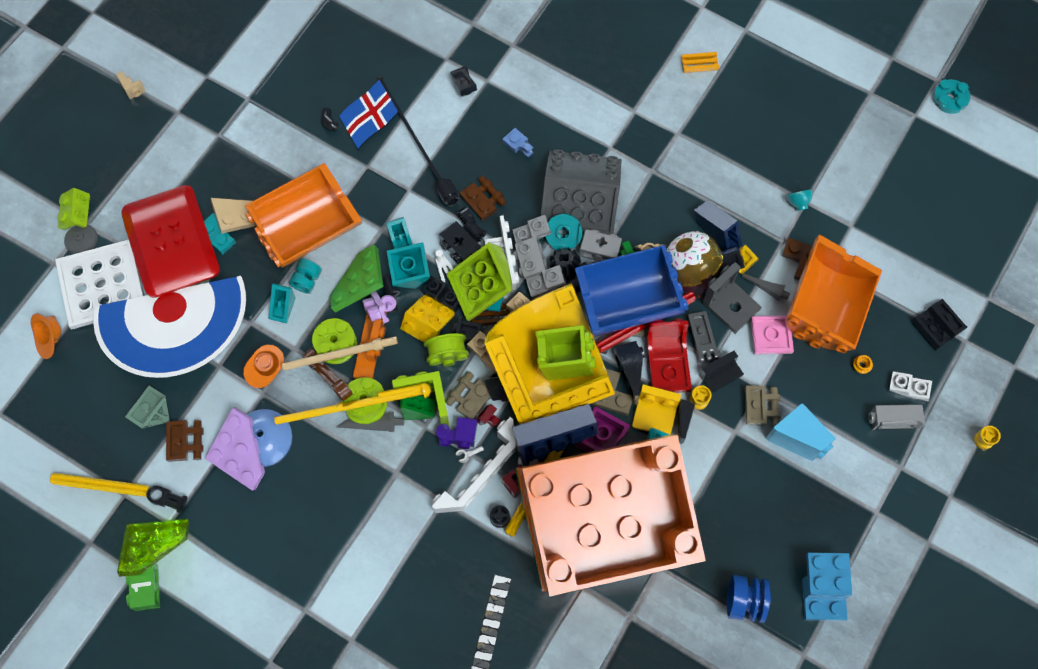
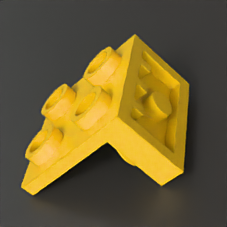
M643 385L632 427L649 432L650 428H655L671 435L681 394Z

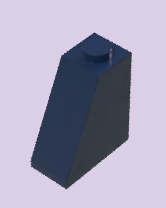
M709 200L694 210L696 223L722 251L742 245L738 220Z

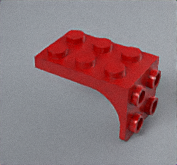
M674 319L671 322L658 320L649 324L646 344L651 387L674 393L692 391L686 345L688 321H683L682 319Z

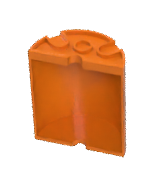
M325 163L245 205L248 211L245 215L250 223L254 222L256 226L254 229L258 239L265 246L271 260L275 262L277 267L281 268L362 224V219L347 196L344 195L340 185Z
M818 235L813 242L785 319L787 327L794 333L793 336L809 342V345L814 348L822 347L836 350L840 353L855 350L882 270L856 255L847 254L846 249Z

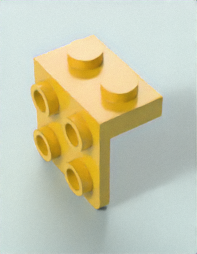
M423 295L405 312L400 329L424 343L430 338L439 336L441 329L454 317L455 312L433 298Z

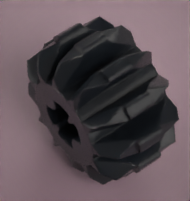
M561 247L559 252L554 250V255L550 256L549 267L552 268L560 265L563 277L567 276L570 278L571 274L576 275L575 268L581 266V258L577 255L576 250L571 251L569 247L566 250Z

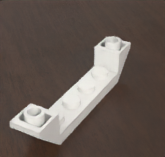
M511 417L507 421L503 420L497 427V437L507 445L503 444L496 452L497 456L495 459H490L483 468L485 470L481 475L477 474L470 482L472 485L467 490L463 489L458 495V501L446 491L442 495L438 494L432 501V510L435 513L464 511L515 453L516 446L512 428L514 423Z

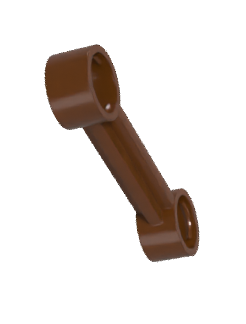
M310 348L301 356L306 358L317 354ZM323 362L308 365L322 377L343 402L353 395L346 383L339 379Z

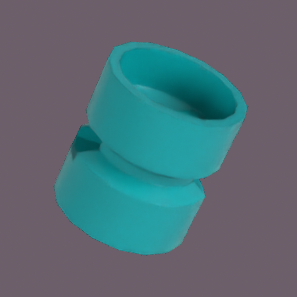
M300 259L295 268L297 272L292 274L288 283L294 289L310 294L315 286L314 280L319 278L322 268L313 261Z

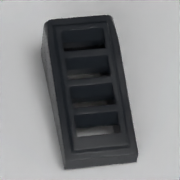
M680 399L678 404V439L680 444L684 443L695 407L694 402Z

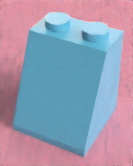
M803 403L773 427L766 437L769 442L811 461L817 457L822 459L834 447L832 443L836 439Z

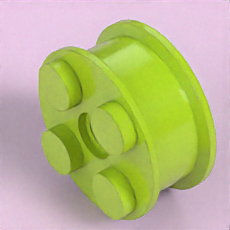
M333 318L323 321L316 327L312 336V343L316 353L319 355L357 346V338L349 323L342 319ZM353 355L344 356L324 362L329 364H341L348 361Z
M445 334L426 340L424 347L428 348L429 354L427 363L430 366L443 364L444 367L455 365L454 362L467 360L469 352L465 350L464 345L466 336L463 334Z
M357 378L347 385L353 395L346 399L343 404L379 396L378 392H383L384 389L378 381L372 378ZM387 402L346 410L345 412L355 423L370 424L379 420L384 415L387 409Z

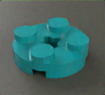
M944 79L934 90L933 101L945 113H959L970 102L969 87L964 82ZM952 94L955 96V98L951 99V97L948 95Z
M560 213L552 216L548 221L552 234L545 237L554 249L560 251L561 247L564 250L568 247L573 249L581 241L582 226L573 215ZM562 227L569 231V234H566L565 237H561V233H558V230H562Z

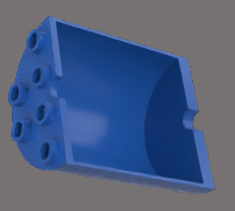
M665 245L575 268L593 337L685 314V310H688L686 298L682 296V285L677 281L676 267L671 266V263H673L671 252H667Z

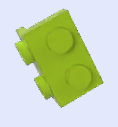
M72 188L61 194L59 198L60 209L57 216L59 229L66 230L74 225L82 228L87 227L89 193Z

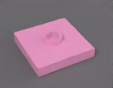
M786 316L751 317L754 355L792 354L794 352L792 332L785 323Z

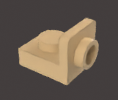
M123 71L116 74L129 99L138 97L146 91L141 80L133 83L130 76L126 77Z

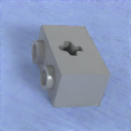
M586 229L579 256L599 262L618 257L622 238L614 234L607 235L600 233L598 230Z

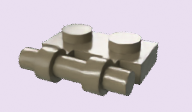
M468 372L465 377H461L459 385L449 393L446 404L452 407L456 401L460 404L456 409L458 413L468 419H475L491 396L485 382L478 379L475 385L470 382L474 377L471 372ZM467 388L470 391L466 395V397L463 398L460 395L464 391V389Z
M745 386L746 425L766 426L767 418L772 419V426H776L779 423L781 411H779L778 402H780V395L778 394L777 387H771L770 394H767L765 386ZM766 401L771 402V410H766Z

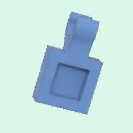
M516 128L502 139L503 143L514 153L520 150L528 158L533 154V151H531L533 147L528 143V138Z

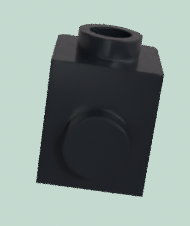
M466 66L450 72L453 86L461 97L477 91L476 83L470 77Z
M459 317L458 323L454 322L453 334L465 335L466 340L464 342L469 343L481 331L482 324L463 321V317Z

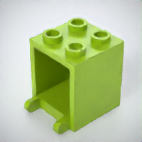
M584 325L536 332L538 342L537 363L547 381L593 375V368H596L595 357H592L591 351L594 350V340L591 338L590 332L586 331Z

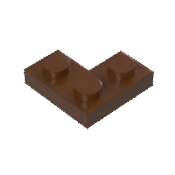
M788 238L781 256L799 262L794 279L800 280L812 246Z

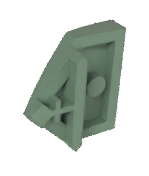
M149 385L125 418L142 429L170 422L166 396Z

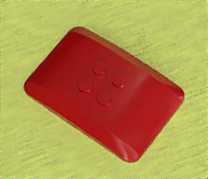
M188 185L179 186L129 203L122 208L121 214L145 292L149 297H160L209 280L219 274L220 266L192 187Z

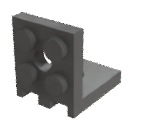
M736 262L731 266L727 265L721 271V276L718 279L713 278L708 283V289L704 292L706 295L702 303L734 334L741 330L751 320V317L755 316L762 308L734 282L741 268ZM735 304L739 306L740 311L733 312L730 309V305Z

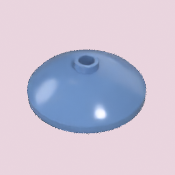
M260 409L248 413L247 415L253 420L254 426L252 428L255 438L258 432H264L263 436L257 437L261 465L268 467L278 463L286 456L292 445L293 435L290 424L287 422L276 425L274 417L282 415L273 410Z

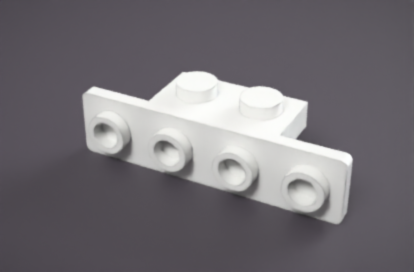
M502 215L500 216L502 237L485 239L484 244L486 245L489 242L502 248L509 264L512 289L516 290V283H519L518 273L513 270V266H516L515 256L510 254V249H513L511 238L507 237L509 224L508 221H504V216Z

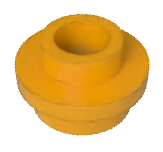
M859 355L854 359L853 367L858 373L867 374L871 371L873 363L870 357ZM859 363H864L865 368L861 367Z

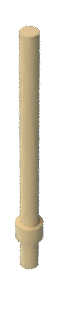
M396 336L382 340L378 338L374 339L373 342L282 363V367L286 371L374 349L378 351L382 350L383 347L398 344Z

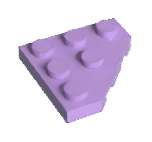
M235 407L229 413L205 459L253 491L258 487L265 474L264 466L261 465L260 449L252 428L254 426L253 420Z

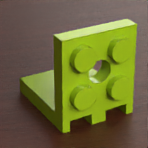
M439 371L431 373L419 372L416 376L410 377L403 375L392 380L394 389L422 383L428 384L431 388V393L435 392L440 422L449 426Z

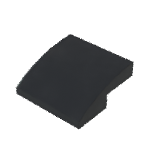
M944 299L931 305L926 311L911 321L935 350L968 328Z

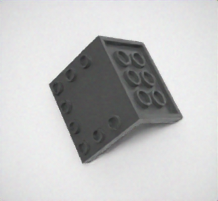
M559 149L550 151L545 174L541 216L546 215L548 222L552 216L568 213L579 220L582 232L584 233L586 229H594L603 234H613L620 191L622 159H618L616 156L601 157L598 154L584 155L580 152L567 153Z

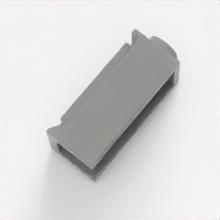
M878 405L869 412V423L872 424L873 430L877 427L878 429L914 427L920 429L925 424L923 405Z

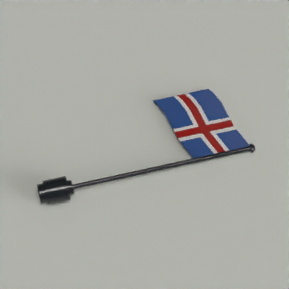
M379 76L377 82L370 90L350 104L339 116L357 149L359 150L369 138L386 127L399 113L438 179L435 190L442 202L448 207L457 204L460 198L454 184L450 179H441L385 85L384 78Z

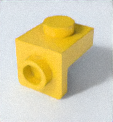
M747 245L741 251L746 265L745 268L739 270L741 274H744L759 260Z

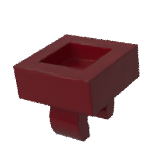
M492 404L486 405L476 418L479 425L488 423L492 427L496 426L500 421L498 417L493 415L497 408Z

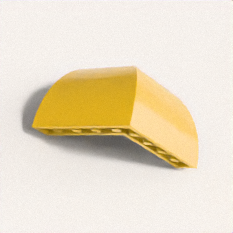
M572 283L546 293L517 308L501 319L488 332L484 344L519 424L535 421L541 417H548L561 411L571 410L577 406L591 404L615 394L595 340L594 350H591L592 357H595L596 368H593V375L547 381L539 369V364L537 363V331L584 325L586 331L590 332V336L594 340Z

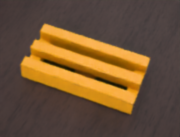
M717 52L682 54L681 56L684 73L719 70Z

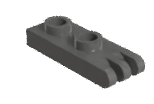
M707 312L688 314L687 320L699 363H704L703 355H705L707 362L712 361L711 354H713L714 360L719 359Z

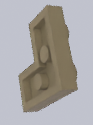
M606 369L615 394L591 403V405L628 416L633 401L631 395L615 391L620 373Z

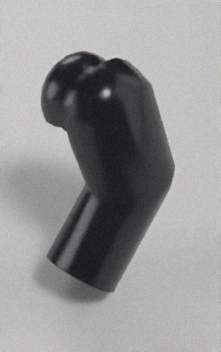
M323 108L322 126L329 131H337L339 123L331 118L332 110L330 108Z

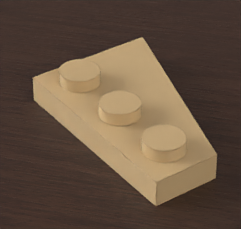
M211 198V204L221 234L255 226L254 222L250 223L245 215L248 212L245 205L253 201Z

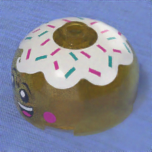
M691 231L678 236L666 249L667 252H671L673 259L671 266L676 267L677 281L684 287L701 284V280L710 274L714 275L718 271L723 260V254L716 241L710 235L699 231Z

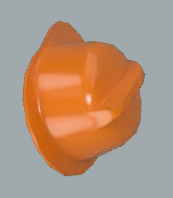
M36 313L31 317V328L35 346L43 359H49L54 353V344L61 335V328L55 316L44 317Z
M264 345L257 349L244 367L243 375L245 381L254 388H263L270 384L281 370L282 363H284L282 351L274 345Z

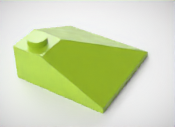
M489 242L447 273L467 321H471L513 290L507 258L500 246Z

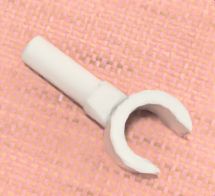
M480 446L467 452L458 450L456 456L465 454V457L459 460V462L466 463L470 456L484 449Z

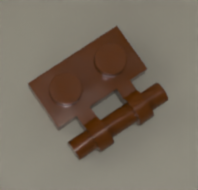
M481 176L478 179L482 184L480 187L472 183L459 194L483 222L497 212V208L494 206L497 202L500 206H504L507 201L503 198L504 195L493 187L490 179L487 180L484 176ZM488 191L492 197L488 199L484 193Z
M187 420L166 422L167 462L188 461V453H193V460H201V453L204 452V446L202 445L204 428H202L201 420H195L194 427L188 428ZM193 435L194 444L188 445V436Z

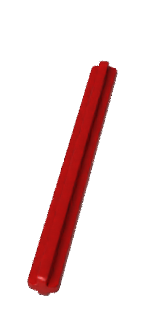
M692 291L682 295L683 298H686L687 304L694 302L696 299ZM652 322L618 330L597 342L596 346L599 352L602 353L649 327V324Z

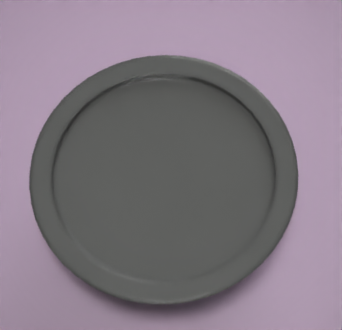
M75 225L67 231L64 237L66 249L73 254L92 250L98 241L97 232L90 225H87L85 228Z

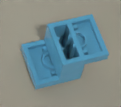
M807 553V576L802 579L804 620H848L846 599L852 596L849 553Z

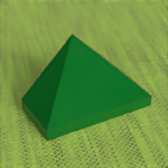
M422 395L400 399V410L405 420L433 419L435 417V400L428 397L424 398Z

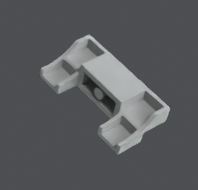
M546 215L531 219L527 225L512 230L516 242L514 254L516 260L520 261L521 265L519 272L521 277L526 279L533 300L566 284L560 265L548 269L542 245L539 241L540 238L552 234Z

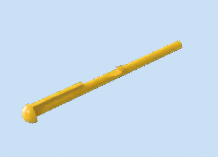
M422 383L378 392L379 396L355 400L345 404L339 402L336 405L274 417V421L278 425L424 395V398H427L431 393V388L428 384Z

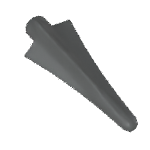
M747 274L741 275L742 278L758 286L777 301L780 300V297L788 300L791 294L784 290L785 285L761 280Z

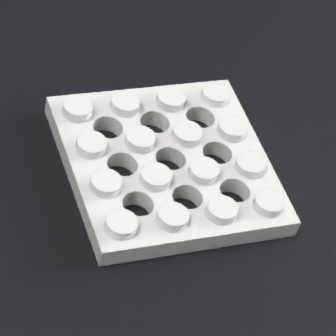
M129 240L55 259L68 325L71 330L93 324L95 306L102 305L100 300L104 297H109L108 303L144 296L139 271ZM114 259H121L117 266L111 265ZM102 264L100 270L93 271L94 265ZM77 269H83L81 275L74 276V272ZM124 275L122 282H115L117 276ZM101 280H105V281H106V283H105V285H104L103 287H101V288L96 287V285H97V283H98L99 281H101ZM80 286H87L84 292L78 293V288ZM122 292H128V296L125 299H119V295ZM90 302L88 309H81L83 303Z

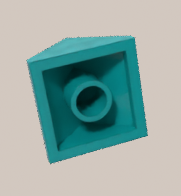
M423 242L387 251L392 285L394 287L416 289L430 278Z

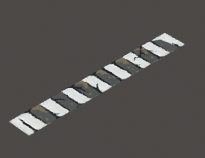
M497 575L494 577L472 669H489L511 580L509 578Z

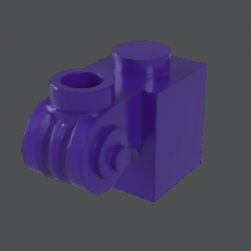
M458 417L456 428L450 431L449 426L446 424L439 425L436 429L438 445L449 447L450 444H455L461 449L474 448L478 426L477 420Z

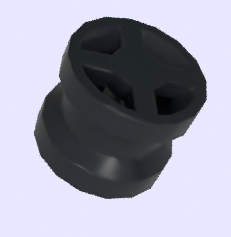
M501 505L492 508L490 511L491 524L496 528H504L508 525L510 520L509 510Z

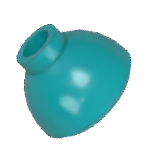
M809 189L787 195V199L792 206L797 207V211L808 209L813 192Z

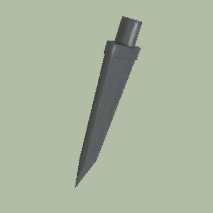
M389 412L370 424H358L348 419L336 428L395 432V426H404V418H395L394 412Z

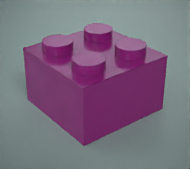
M595 406L592 412L597 421L598 434L575 444L576 447L587 453L615 447V444L628 432L630 427L629 424Z

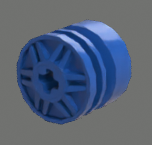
M732 575L727 593L728 619L743 620L747 611L750 622H754L757 617L758 623H765L771 603L769 580L761 579L759 584V579L754 577L751 585L748 586L746 576Z

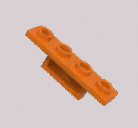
M367 313L360 345L373 342L374 339L384 338L386 327H384L385 323L382 319L372 322ZM374 349L358 353L353 374L354 379L362 377L373 379L377 357L381 355V350L375 351Z

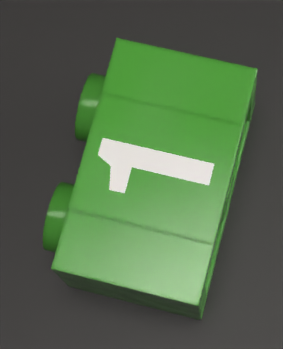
M152 563L128 567L126 584L127 586L129 585V594L126 595V601L130 609L141 611L160 608L158 566Z

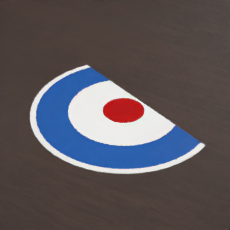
M238 276L189 286L156 298L146 295L95 306L93 324L97 341L103 352L113 363L136 375L159 378L177 376L193 371L220 354L237 333L246 305L244 282L242 277Z

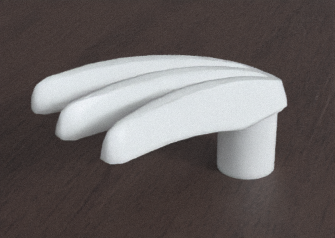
M437 250L435 259L441 280L445 282L442 268L447 275L449 271L446 266H448L450 271L453 267L443 255V251Z

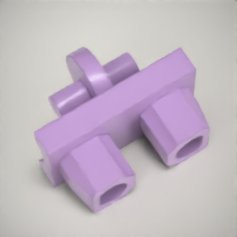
M376 291L371 293V298L362 301L365 311L372 322L378 319H382L384 323L388 322L389 318L385 312L392 311L396 307V300L393 296L385 295L380 299Z

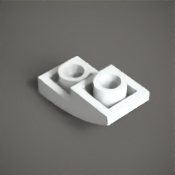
M892 373L889 391L910 398L929 401L932 381L912 378L913 375Z

